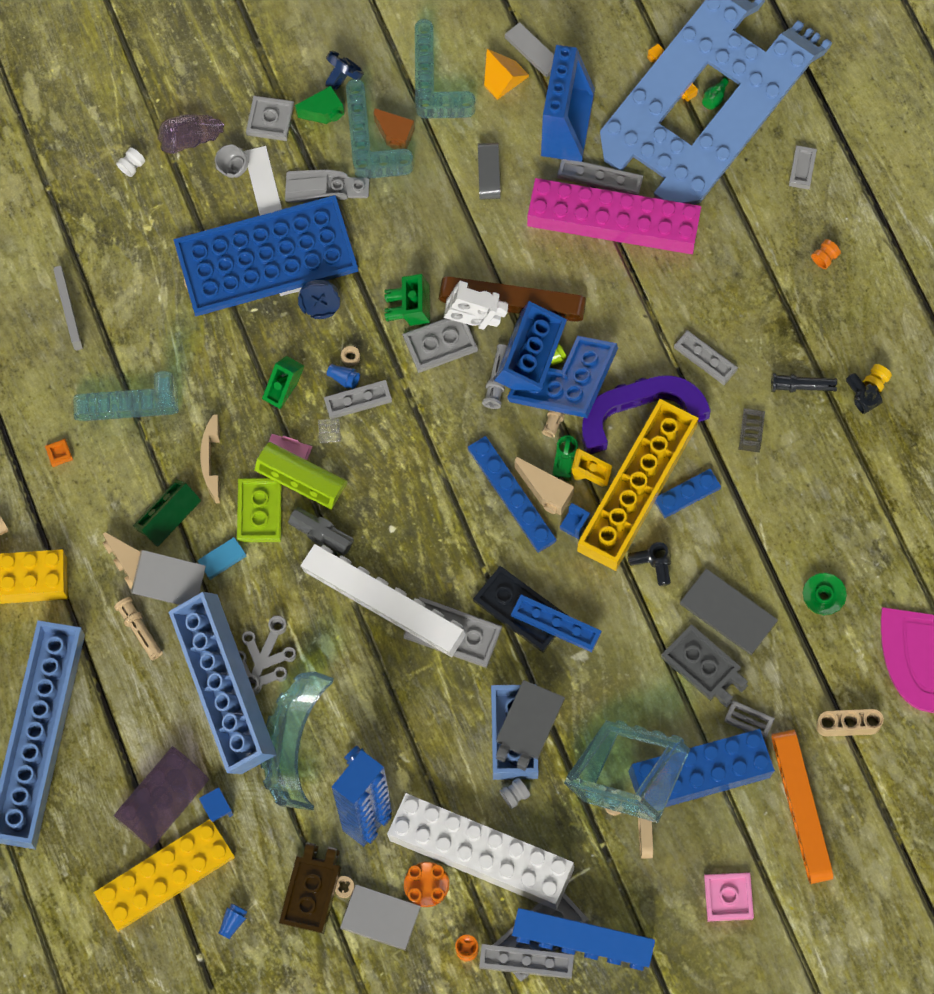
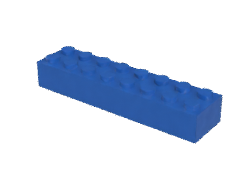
M361 750L333 784L332 791L342 830L364 847L367 843L371 844L378 835L376 831L380 826H385L390 821L392 809L384 766Z

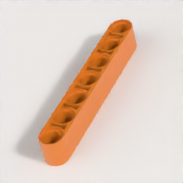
M793 729L772 734L773 748L808 881L810 884L833 880V871L796 732Z

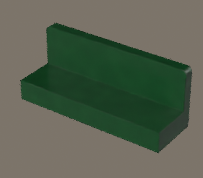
M176 479L135 522L133 527L158 547L201 502V499L187 483Z

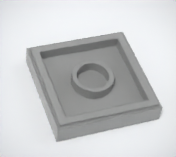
M253 96L246 135L287 141L295 105L294 101Z

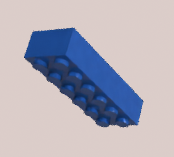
M757 729L637 762L631 765L628 772L642 811L646 812L769 779L775 770L761 730Z
M518 908L512 936L517 937L516 942L530 944V940L539 942L538 947L551 950L554 945L562 947L561 952L575 955L576 951L585 953V958L598 960V956L606 957L607 963L621 965V961L630 963V968L641 971L644 970V967L650 966L655 939L522 908Z

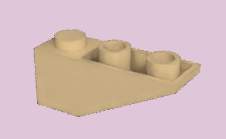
M105 532L103 533L105 538L103 545L108 554L113 552L116 557L113 560L119 571L124 570L127 575L124 577V580L128 587L132 589L140 551Z

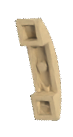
M213 415L203 434L200 460L207 489L214 502L220 503V481L218 475L211 476V443H220V422L218 415Z

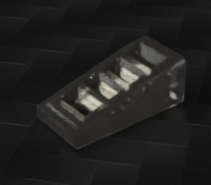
M744 408L738 450L760 453L765 411ZM747 415L759 416L760 420L749 419ZM746 423L759 424V427L748 426ZM745 430L757 431L758 434L746 433ZM744 438H756L757 441L744 440Z

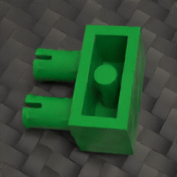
M423 274L402 277V287L385 289L384 296L387 303L402 300V306L385 308L384 314L387 322L405 319L410 326L430 323V285Z

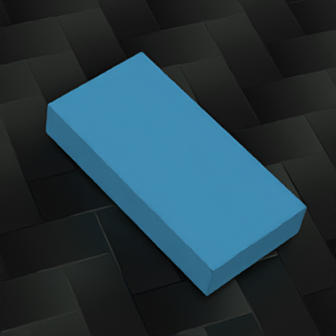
M233 537L197 560V562L206 566L204 573L211 580L247 556Z

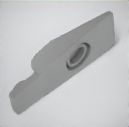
M335 170L288 171L286 174V202H311L333 195L336 196L337 200L369 197L368 178L349 177L346 173Z

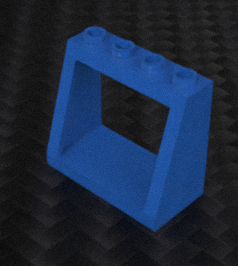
M556 45L543 111L541 156L582 162L595 88L576 47Z

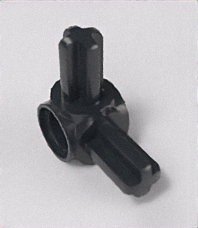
M856 373L850 374L846 378L847 384L856 394L854 396V403L862 414H866L883 403L876 385L868 384L865 386Z
M656 542L651 546H647V550L628 553L627 558L630 566L650 563L656 569L658 585H670L669 565H671V554L664 543ZM657 551H665V555L662 558L655 557Z

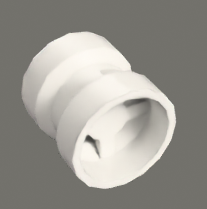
M129 148L125 153L126 156L120 158L116 165L124 174L132 177L136 173V168L141 167L145 163V159L137 150Z

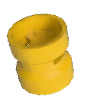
M874 364L870 370L871 374L865 377L863 383L865 386L868 384L876 385L878 387L877 391L880 394L884 389V384L891 379L892 373L886 367Z

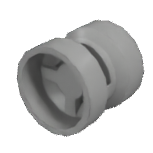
M518 777L512 781L509 787H503L499 790L502 798L511 809L516 807L520 800H526L531 796L527 787Z

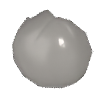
M233 144L222 146L217 151L214 159L217 170L229 178L242 176L247 170L249 163L247 154Z

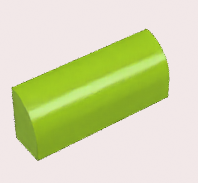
M268 442L257 458L254 470L331 510L347 485V480L272 442Z

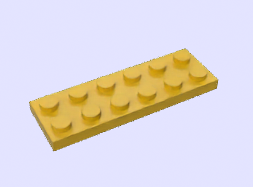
M209 819L93 893L119 932L235 857L214 823Z

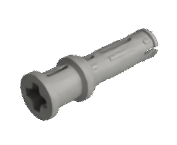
M504 344L497 345L491 379L486 383V397L482 401V404L490 409L501 408V394L505 390L504 385L494 381L507 345Z

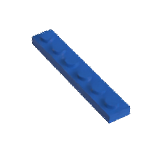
M485 436L468 446L469 453L537 553L554 544L556 538L488 438Z

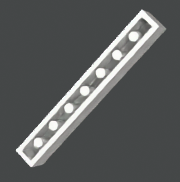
M316 544L313 545L301 564V568L305 573L446 655L453 657L466 636L460 623L455 620L449 622L444 619V615L438 610L433 609L430 611L425 608L426 605L419 599L414 598V600L406 597L407 593L397 587L395 590L390 588L387 581L380 577L376 579L369 575L370 572L361 566L358 568L352 566V562L341 555L338 558L332 554L333 551L327 546L322 545L319 547Z

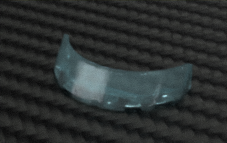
M317 672L298 674L294 678L295 682L287 692L281 693L276 701L278 706L274 715L268 717L266 727L277 755L260 765L265 772L264 786L267 790H270L275 799L274 802L279 806L314 811V805L307 799L301 787L298 773V752L307 718L319 697L333 683L334 678Z

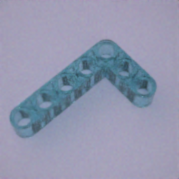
M427 19L417 21L415 24V103L417 115L421 118L471 117L476 110V100L473 93L468 91L434 92L433 24ZM427 67V68H429V69H427V70H422L421 68ZM445 103L450 104L449 106H446V107H445V106H442V104H445ZM464 103H469L470 105H469V106H463L462 104H464ZM422 104H428L429 106H427V107H422L421 105H422Z
M359 79L350 80L346 85L355 175L358 178L370 179L410 174L414 169L411 151L396 149L371 152L364 83ZM355 109H361L359 112H354ZM358 127L363 128L362 130H355ZM365 146L363 149H358L357 147ZM403 160L409 161L406 164L400 163ZM382 162L388 163L385 166L379 165ZM361 164L367 165L364 168L358 167Z
M160 371L154 374V389L78 394L73 397L74 419L78 421L173 415L179 412L177 385L173 374L167 371Z

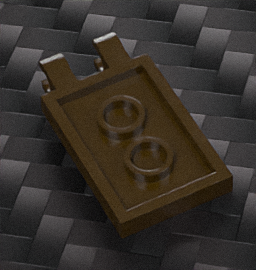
M307 842L303 857L296 856L279 923L324 934L341 867L335 865L339 859L340 851L336 848L328 847L325 860L315 858L319 846Z

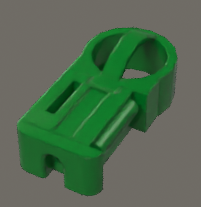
M563 436L557 442L552 475L558 479L562 477L564 481H571L572 475L570 474L576 450L578 449V442L572 436ZM563 442H565L564 453L559 449ZM570 442H572L575 450L568 453Z

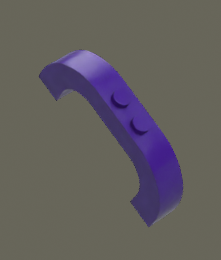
M676 376L640 378L635 383L629 385L620 384L596 398L588 418H583V447L585 452L590 455L607 450L608 441L603 430V424L608 417L621 411L658 401L659 399L675 402L684 411L698 417V422L709 419L711 410L703 393L685 379Z

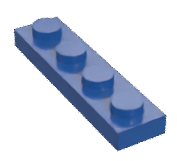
M520 595L511 613L512 617L591 653L602 632L523 595Z

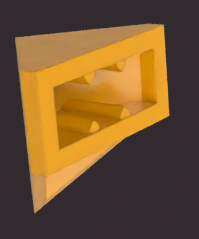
M487 49L484 86L498 100L527 79L529 74L515 60Z

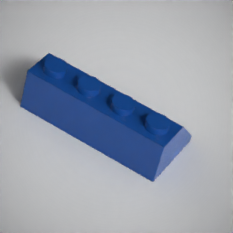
M529 301L519 314L494 381L513 390H541L567 319Z

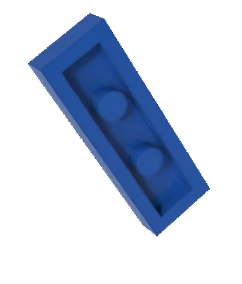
M708 469L659 495L655 500V504L665 519L720 490L721 485L712 470Z

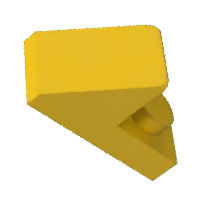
M577 449L572 465L574 480L586 478L601 487L607 486L612 466L581 449Z

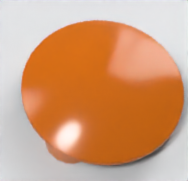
M421 862L411 866L404 879L406 896L412 903L421 907H433L444 900L449 891L447 873L440 865L433 862Z

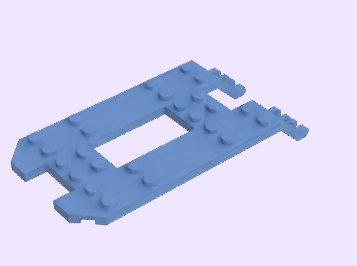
M705 0L600 130L604 162L614 169L623 171L634 157L664 178V181L654 192L655 197L686 204L701 203L808 66L823 56L831 47L832 42L825 39L821 46H816L815 43L819 41L820 34L816 32L808 40L814 32L813 29L808 28L803 36L799 35L798 33L803 29L804 23L798 20L793 27L782 32L765 52L735 32V29L743 19L757 12L765 0H755L753 3L748 0ZM707 64H709L737 83L739 87L695 142L690 145L660 123Z

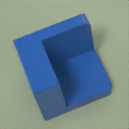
M571 503L569 512L561 523L560 529L579 539L590 522V513Z
M220 788L199 798L212 822L227 814L229 818L233 816Z

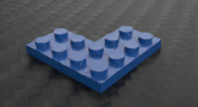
M577 336L562 370L549 368L541 390L511 389L507 397L509 402L588 418L618 350L617 343Z

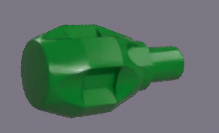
M722 78L718 84L706 90L702 99V104L705 108L712 110L720 105L725 94V88L729 84L726 78Z

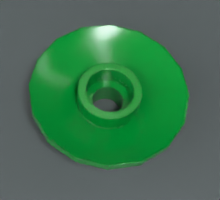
M819 573L810 577L805 583L802 592L806 606L814 613L823 616L832 615L840 611L847 597L846 587L843 582L835 575L829 573ZM826 594L828 598L823 600L820 598V595Z

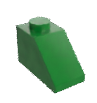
M331 86L295 105L298 118L328 124L331 121L335 122L344 115L343 104Z
M288 356L276 362L262 399L281 409L297 386L304 365Z

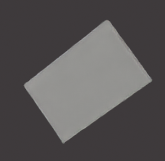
M446 318L403 334L404 341L418 373L478 351L468 325Z
M141 550L131 593L181 605L199 594L206 566Z
M355 885L340 928L406 951L421 906Z

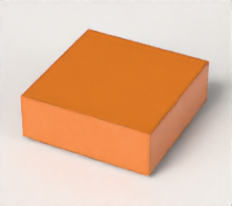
M66 439L45 446L52 467L73 460Z

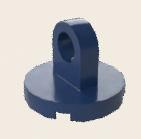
M329 51L326 59L335 68L326 80V87L331 86L336 91L347 76L361 80L364 72L356 63L347 57H343V59L338 57L340 54L336 51Z
M313 280L301 287L298 295V305L304 314L311 315V318L326 319L332 317L340 307V293L329 281Z

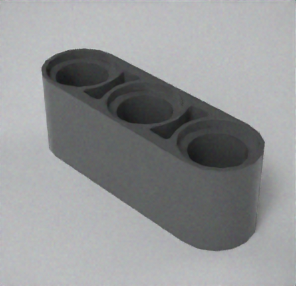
M478 143L479 199H500L499 143Z

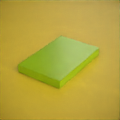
M238 478L237 542H281L282 484L270 478Z

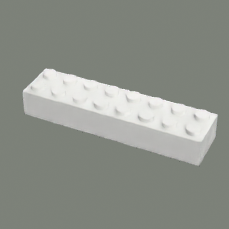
M405 793L387 833L391 842L555 910L559 906L574 871V862L407 793Z

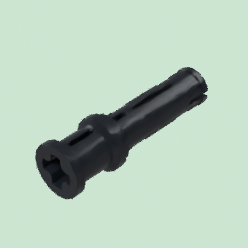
M772 373L771 392L776 390H789L790 393L796 392V390L837 391V378L797 377L794 374L789 376L777 375L776 373Z

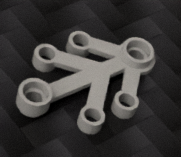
M274 616L269 620L270 633L261 653H259L255 643L256 638L253 632L246 631L242 635V641L248 647L255 664L252 673H250L246 664V654L243 651H239V654L244 656L242 662L250 683L255 684L253 688L255 696L260 693L263 685L276 680L282 682L287 678V671L283 667H277L274 672L261 676L263 669L283 661L292 662L296 658V652L292 647H287L282 652L270 656L278 636L283 634L287 628L286 621L281 616ZM276 624H281L282 628L276 630L274 629V626ZM248 635L253 637L249 642L245 641V637ZM289 651L293 652V656L290 658L285 656ZM283 671L284 676L277 677V672Z

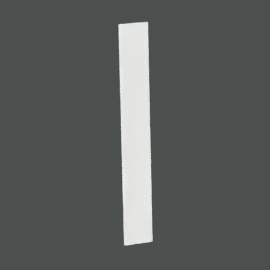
M266 146L244 151L249 161L248 170L259 214L264 215L282 210ZM297 288L279 294L280 296L299 292L301 288Z

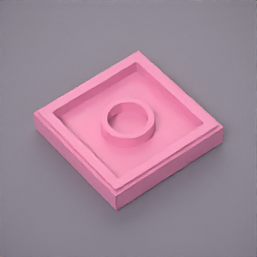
M750 873L704 875L707 922L754 919Z

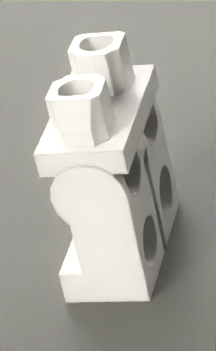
M459 281L446 300L444 318L472 326L478 325V328L482 330L487 325L498 327L501 317H505L507 314L508 303L499 301V294L478 292L467 288L468 283Z

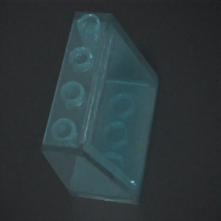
M606 720L567 775L564 784L583 802L659 823L690 749L684 743V739L679 736L672 735L668 737L657 730L649 732L637 725L630 727L618 720L615 723ZM617 735L666 747V750L635 794L596 783Z

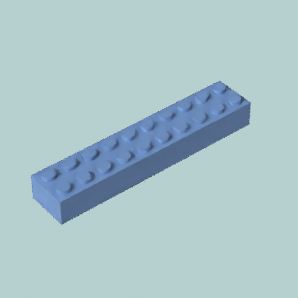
M37 621L0 778V844L36 850L85 637L81 627Z

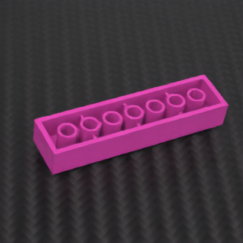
M535 178L527 215V226L693 255L701 206Z

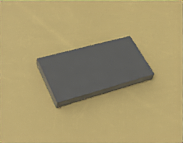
M705 569L680 601L681 606L751 656L778 622V619L707 569Z

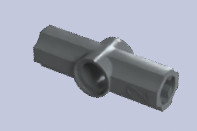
M300 507L294 509L288 521L289 525L307 534V537L314 543L321 546L326 545L343 556L349 552L354 542L351 536L336 529L327 519L323 517L317 518Z

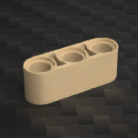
M875 709L826 711L820 714L816 723V729L820 735L827 737L872 735L879 732L884 718L882 713ZM874 718L878 725H869L867 719ZM823 720H829V721H831L832 724H833V727H831V728H826V727H824V726L822 725V721H823ZM844 720H853L855 722V726L848 727L844 723Z

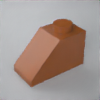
M375 108L374 121L386 145L394 150L406 151L415 131L414 120Z

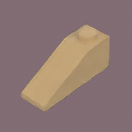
M516 457L515 469L540 504L544 506L547 512L562 515L574 495V486Z

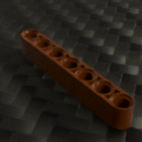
M443 277L441 281L438 299L443 303H446L447 298L458 282L463 281L468 283L467 288L499 294V301L508 303L507 312L520 314L530 301L567 319V321L579 322L584 318L586 298L581 295L457 277Z

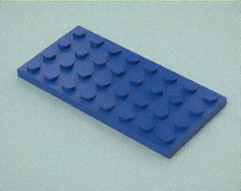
M335 195L173 239L195 317L301 288L307 282L313 280H330L359 272Z

